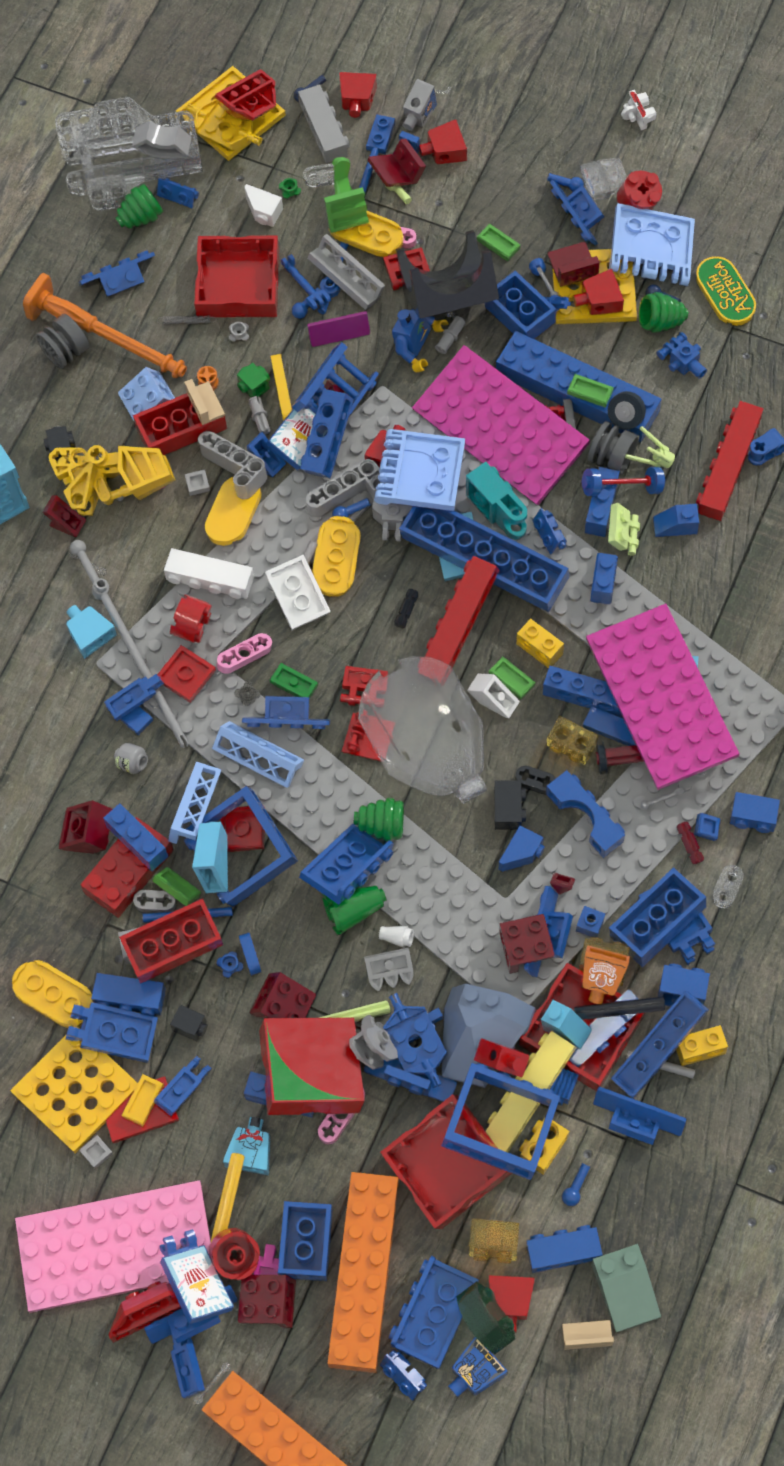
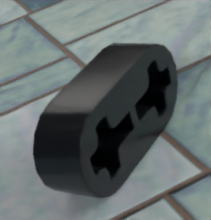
M521 766L516 771L515 780H521L522 788L546 795V788L543 787L542 782L549 780L550 784L555 780V777L551 773L530 766ZM528 773L529 778L526 781L522 780L521 775Z

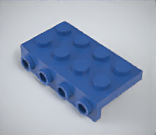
M351 824L301 871L299 878L337 904H340L343 900L350 899L358 886L362 887L367 881L368 876L371 873L374 875L384 861L388 862L393 855L392 847L394 843L389 840L384 845L366 832L359 831L357 826Z
M431 1256L429 1261L424 1260L419 1271L422 1274L419 1283L416 1281L413 1283L409 1292L412 1298L409 1304L404 1303L399 1317L402 1319L399 1326H393L389 1339L392 1340L391 1347L436 1369H440L479 1280Z

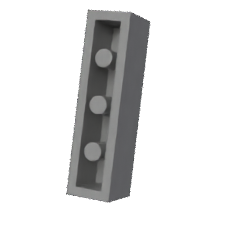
M320 85L298 91L300 107L325 163L332 162L337 157H347V148L350 147L347 136L343 137L340 121L335 119L334 107L329 106L327 92H323Z

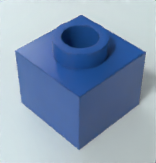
M584 906L576 925V932L597 939L605 920V913ZM587 918L593 919L595 921L592 923L588 922Z

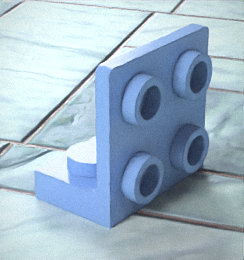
M145 367L118 392L132 419L133 415L175 398L161 373Z

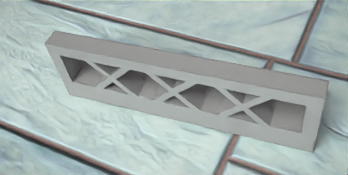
M328 234L324 235L319 247L310 252L307 259L365 310L378 302L385 285ZM326 244L331 247L333 253L325 247ZM341 257L346 260L347 265L342 263ZM355 270L360 272L362 278L357 276ZM370 283L377 287L376 292L371 288Z

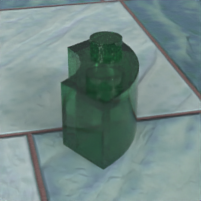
M476 1281L456 1296L458 1307L467 1326L479 1342L490 1352L496 1354L515 1340L513 1320L502 1311L495 1299L494 1292L489 1287H485Z

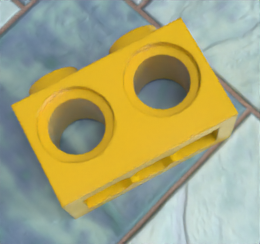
M531 618L517 633L516 644L547 668L553 666L563 655L564 643Z
M719 1025L689 1034L676 1051L681 1066L724 1055L728 1045L722 1027Z
M544 1119L543 1121L538 1120L533 1127L532 1132L534 1135L530 1141L525 1139L519 1149L522 1152L520 1154L521 1158L531 1160L530 1152L535 1149ZM553 1120L549 1130H552L556 1136L553 1139H546L542 1150L543 1156L539 1158L536 1170L543 1175L566 1142L570 1132Z

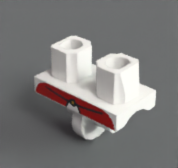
M635 90L629 91L631 98L628 103L624 104L621 116L624 120H630L631 122L636 120L641 130L647 129V123L656 119V111L654 107L643 108L649 105V98L646 92L636 94Z

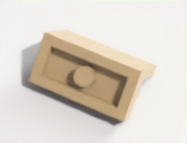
M192 379L184 382L186 393L202 425L225 416L209 381L195 386Z
M610 1320L562 1324L564 1350L612 1346L614 1343Z

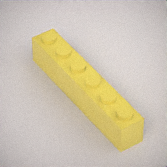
M553 1031L542 1036L538 1043L541 1047L536 1054L533 1052L529 1056L528 1067L523 1077L516 1076V1080L529 1081L533 1086L540 1089L551 1088L577 1048ZM507 1091L500 1101L502 1107L498 1113L494 1111L488 1119L487 1123L490 1125L486 1132L498 1149L509 1153L540 1103Z

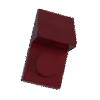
M57 495L51 496L42 512L52 520L49 524L50 527L73 537H77L86 522L84 517L74 509H71Z

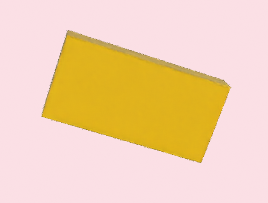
M142 1074L122 1117L144 1126L155 1104L154 1099L160 1094L164 1084Z

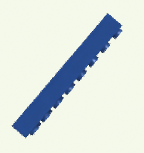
M684 991L611 1079L629 1096L635 1098L709 1009L691 993Z

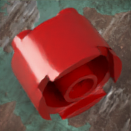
M642 170L631 172L617 192V202L638 209L653 210L662 196V186L657 174Z
M184 594V598H181L173 619H175L176 625H171L170 634L193 643H200L204 631H202L204 624L208 625L212 613L210 611L212 605Z
M228 1228L219 1232L213 1238L209 1245V1256L213 1266L220 1275L228 1279L241 1280L247 1278L256 1270L260 1250L257 1242L248 1233L238 1228ZM234 1249L237 1251L235 1259L231 1256V1251Z

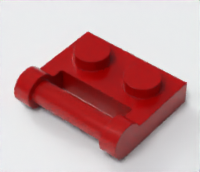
M422 247L405 251L407 258L414 266L430 271ZM394 254L383 257L393 291L399 290V287H402V281L396 277L400 275L397 256Z

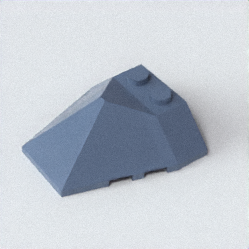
M470 984L453 987L444 1008L443 1046L447 1051V1055L442 1061V1077L464 1083L471 1063H479L474 1061V1057L481 1038L514 1049V1045L522 1035L524 1036L529 1030L536 1010L535 1007L508 993ZM493 1051L491 1053L490 1058H496V1051ZM487 1066L492 1071H498L497 1069ZM473 1078L471 1085L485 1088L488 1083Z

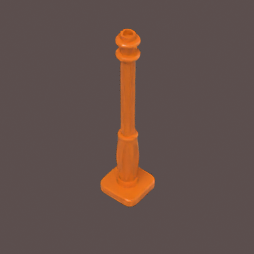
M45 273L39 275L24 297L23 307L25 315L31 321H35L41 312L45 310L56 318L62 314H67L82 330H85L87 333L94 332L160 366L161 372L169 371L172 373L173 378H182L186 373L187 366H185L183 360L177 362L173 360L172 354L165 356L99 322L96 316L91 315L79 306L54 296L51 278Z

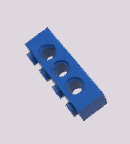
M323 389L322 395L319 397V406L316 415L313 417V427L311 434L307 438L306 451L301 458L300 469L308 474L331 479L354 400L346 393ZM328 430L326 436L323 437L324 432ZM322 450L321 455L317 457L318 452Z
M549 666L543 684V695L586 708L593 706L623 718L606 681Z

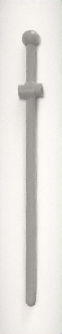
M81 540L73 541L70 544V551L73 555L78 556L93 584L92 594L94 598L102 600L143 678L147 677L149 679L152 677V674L108 595L109 584L105 579L98 577L85 553L86 544ZM158 688L155 690L156 694L154 695L156 702L180 746L185 748V743L188 747V740Z

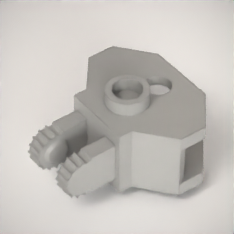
M373 500V518L382 525V540H388L389 530H396L395 539L396 541H401L399 528L413 506L395 503L384 505L378 504Z
M371 1015L365 1016L361 1021V1032L350 1038L349 1044L357 1059L374 1070L384 1066L383 1060H395L398 1058L389 1034L383 1029L384 1025L380 1022H374V1018Z

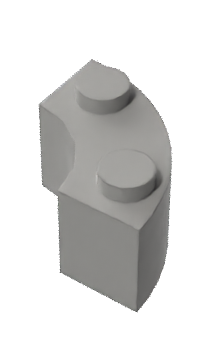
M148 121L136 127L132 146L152 157L177 159L188 156L192 137L179 125L163 127Z

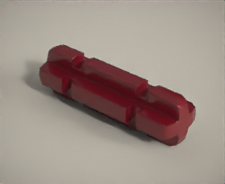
M686 821L678 824L676 828L679 834H682L681 839L687 853L691 855L689 858L692 864L704 861L702 852L698 850L700 847L693 832H690L689 822Z

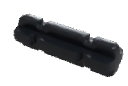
M407 590L406 598H404L398 612L399 614L394 621L396 627L402 629L406 627L407 619H409L415 605L414 603L418 598L417 590Z

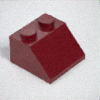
M93 800L66 808L58 849L90 854L105 851L109 842V829L106 827L103 818L113 809Z

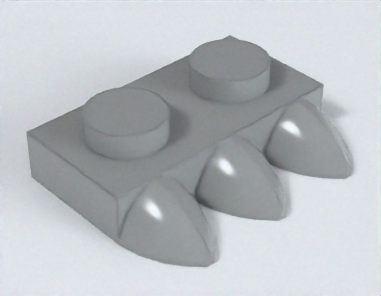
M409 948L364 957L368 979L375 990L379 991L381 989L383 977L388 985L394 988L398 981V974H400L401 979L409 985L411 983L413 967Z

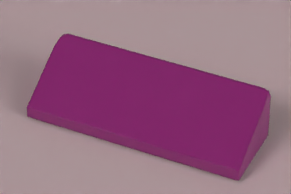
M367 311L307 324L312 347L370 334Z

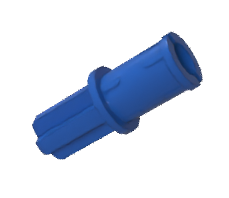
M558 295L544 297L556 308V311L567 309V306L571 305L568 297H560Z

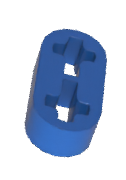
M250 933L239 935L250 975L261 973Z

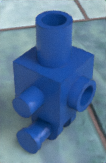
M683 332L679 333V336L676 338L672 337L669 340L670 343L666 342L663 348L656 352L661 360L665 359V356L668 354L670 355L669 363L671 364L669 369L672 372L678 370L681 374L685 375L691 371L698 379L702 378L707 372V369L699 363L700 346L698 344L692 346L687 341V336Z

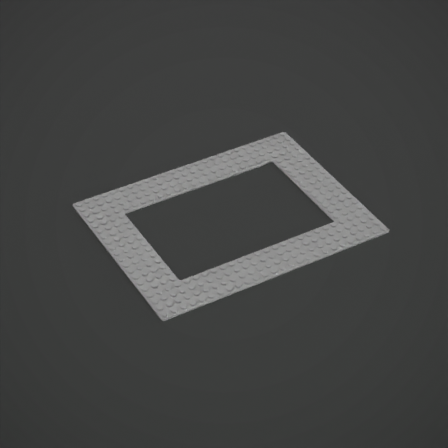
M381 386L348 417L331 479L365 460L364 454L380 430L387 431L393 429L394 425H400L410 432L446 435L415 412L412 407L394 393ZM464 449L454 511L460 514L472 512L474 521L508 537L496 522L491 524L466 496V475L483 463ZM322 450L318 452L317 457L321 455ZM295 469L257 506L248 530L241 540H236L231 545H217L206 555V557L253 567L254 579L247 599H235L228 594H214L207 589H194L186 584H176L128 631L152 676L160 672L180 645L216 667L218 655L276 600L265 572L304 555L310 541L317 543L320 526L332 517L334 509L320 517H312L307 512L306 496L309 492L331 479L311 475L301 469L298 471ZM366 471V472H364V473H365V474H370V473H372V472ZM512 487L515 495L524 503L528 510L525 520L527 524L526 534L514 541L569 568L570 577L550 612L543 611L587 646H589L586 640L587 635L665 604L618 566L612 603L591 602L596 557L599 552L555 519L558 528L553 530H561L567 540V546L561 550L557 547L550 555L532 521L541 507L534 504ZM365 489L339 506L346 508L366 498L369 499L372 505L374 499ZM331 492V493H329V494H330V495H335V494H337V493H336V492ZM370 506L349 515L348 518L355 522ZM511 525V530L517 532L521 530V527ZM315 551L308 564L309 566L314 562ZM184 594L212 605L210 611L212 613L208 625L204 624L202 630L204 634L200 643H193L170 634L171 625H176L175 619H173L181 598H184ZM668 606L691 655L699 656L698 670L740 753L739 757L657 790L645 763H632L596 802L600 807L606 808L610 814V819L614 823L617 822L623 827L625 831L624 842L603 858L589 843L593 824L590 817L585 814L506 898L497 893L405 815L402 839H393L392 841L394 843L392 857L388 862L384 861L374 875L371 873L362 887L377 886L378 889L382 888L387 901L384 902V907L381 909L400 926H408L410 929H413L414 938L468 984L508 993L531 1005L559 975L566 963H569L592 938L576 932V925L584 906L605 913L603 925L679 843L682 834H679L676 828L677 825L687 821L692 828L696 824L697 814H705L784 727V695ZM122 638L97 661V667L121 688H125L138 678H143ZM216 667L215 673L191 703L164 685L159 687L188 740L189 746L215 768L221 769V773L237 787L242 789L248 786L254 790L266 811L317 855L323 852L351 824H354V811L358 812L360 806H367L371 802L376 804L377 800H386L301 728H290L291 724H282L281 728L269 727V723H260V727H247V723H242L243 717H265V698L234 672L224 674ZM154 696L142 704V706L171 729ZM230 721L304 759L302 767L295 771L290 786L286 788L213 750L212 747L220 726ZM223 737L220 746L227 750L231 749L230 740ZM244 747L239 749L243 758H251L248 749ZM263 757L258 758L260 767L264 769L270 768L267 759ZM283 767L276 768L279 776L286 780L289 771ZM681 787L684 790L683 794L675 795L652 804L647 809H642L641 807L642 801L653 800ZM376 839L384 845L387 843L384 839ZM554 873L575 878L572 890L560 895L558 894L554 912L570 913L573 916L563 959L550 958L542 960L537 977H532L525 971L524 964L519 965L518 972L509 974L499 935V924L537 915L541 904L540 897L544 892L545 886L553 888L550 881ZM587 918L588 922L592 923L595 921L593 919Z

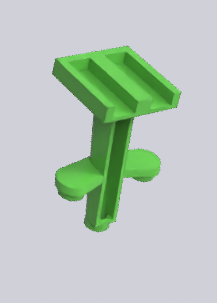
M345 157L335 158L332 161L335 195L324 198L328 226L331 233L369 223L363 187L353 190L349 184L350 160Z

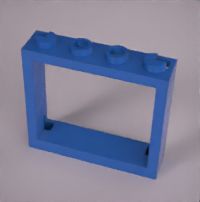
M245 786L207 813L202 823L217 822L246 801L281 857L233 891L229 892L227 889V892L217 893L223 904L227 903L233 907L298 862L254 790L248 786ZM193 824L186 828V830L192 832L195 829ZM185 838L186 846L195 852L197 839Z
M471 1063L441 1146L531 1180L541 1156L560 1096L550 1089L537 1088L529 1081H519L511 1078L505 1072L492 1071L484 1064ZM473 1078L549 1106L530 1161L454 1132Z

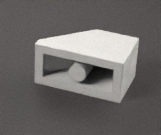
M246 184V200L255 221L262 225L273 227L283 210L282 197Z
M478 673L467 690L481 705L505 718H510L520 702L494 674Z

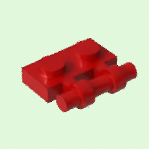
M345 666L342 689H348L350 693L341 694L340 702L348 703L350 706H355V704L367 705L368 708L373 709L374 707H383L384 699L376 698V694H385L388 671ZM357 691L369 692V697L357 696Z

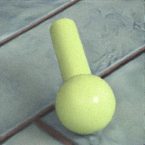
M401 186L386 187L390 191H395L405 204H409L412 201L411 197Z

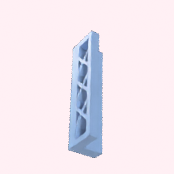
M230 721L220 726L212 747L213 750L286 788L290 786L295 771L300 769L304 762V759ZM223 737L230 740L231 749L227 750L220 746ZM243 747L248 749L251 758H243L239 749ZM263 757L267 759L270 768L264 769L260 767L258 758ZM283 767L289 771L286 780L279 776L276 768Z
M196 762L171 826L169 842L177 844L179 836L196 840L199 823L203 822L221 769ZM206 772L214 775V778L205 781L202 774ZM204 788L207 795L199 798L196 791ZM198 805L201 812L192 815L190 807ZM191 821L195 829L192 832L183 829V825Z

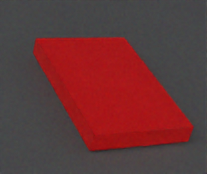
M165 1076L155 1079L164 1084L163 1089L168 1085ZM131 1094L106 1120L111 1140L113 1143L177 1122L179 1118L177 1112L170 1116L157 1104H154L144 1126L122 1117V1114L132 1096Z

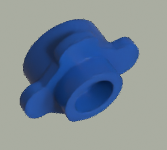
M229 952L217 960V966L222 968L223 976L226 978L231 977L234 972H240L243 969V964L238 961L236 952Z

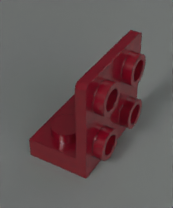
M400 139L393 154L369 156L367 160L386 187L417 184L426 168V165L407 139Z
M585 242L548 252L549 261L560 287L580 282L599 274V259L597 256L591 257Z
M544 914L499 924V935L509 974L518 972L519 965L554 957Z
M281 972L269 973L251 1008L250 1014L255 1017L305 1018L316 994Z
M250 1275L245 1279H241L238 1322L241 1324H276L282 1328H292L296 1280L288 1275Z

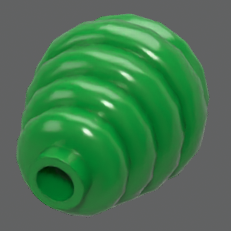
M141 184L139 187L132 188L131 193L125 196V201L121 203V208L117 209L118 216L116 220L121 227L126 226L131 229L133 226L147 225L150 221L155 222L158 216L163 213V209L145 184Z
M660 292L645 295L640 302L638 311L641 327L653 333L664 332L682 325L688 318V309L685 308L682 302H678V300Z
M386 798L385 801L377 800L376 804L371 802L367 806L362 805L359 807L358 812L354 811L353 823L358 825L359 831H366L368 835H374L376 839H384L386 842L389 840L393 841V839L400 840L403 835L404 803L400 800L395 801L393 798Z

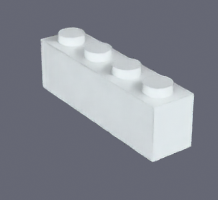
M171 548L164 568L166 580L173 584L182 583L194 589L203 588L214 594L224 593L235 599H247L254 579L253 567Z

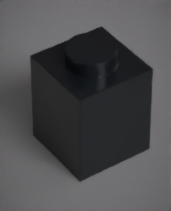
M180 1005L170 1026L172 1031L197 1042L199 1036L203 1037L208 1024H206L205 1015Z

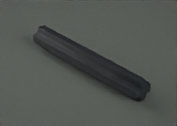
M664 997L576 1006L574 1007V1012L584 1020L664 1011L666 1006Z

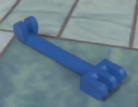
M292 254L287 256L288 260L286 258L281 259L283 267L309 295L306 300L312 310L318 308L317 304L320 307L323 306L324 301L326 303L331 302L330 296L324 289L316 292L294 267L295 258Z

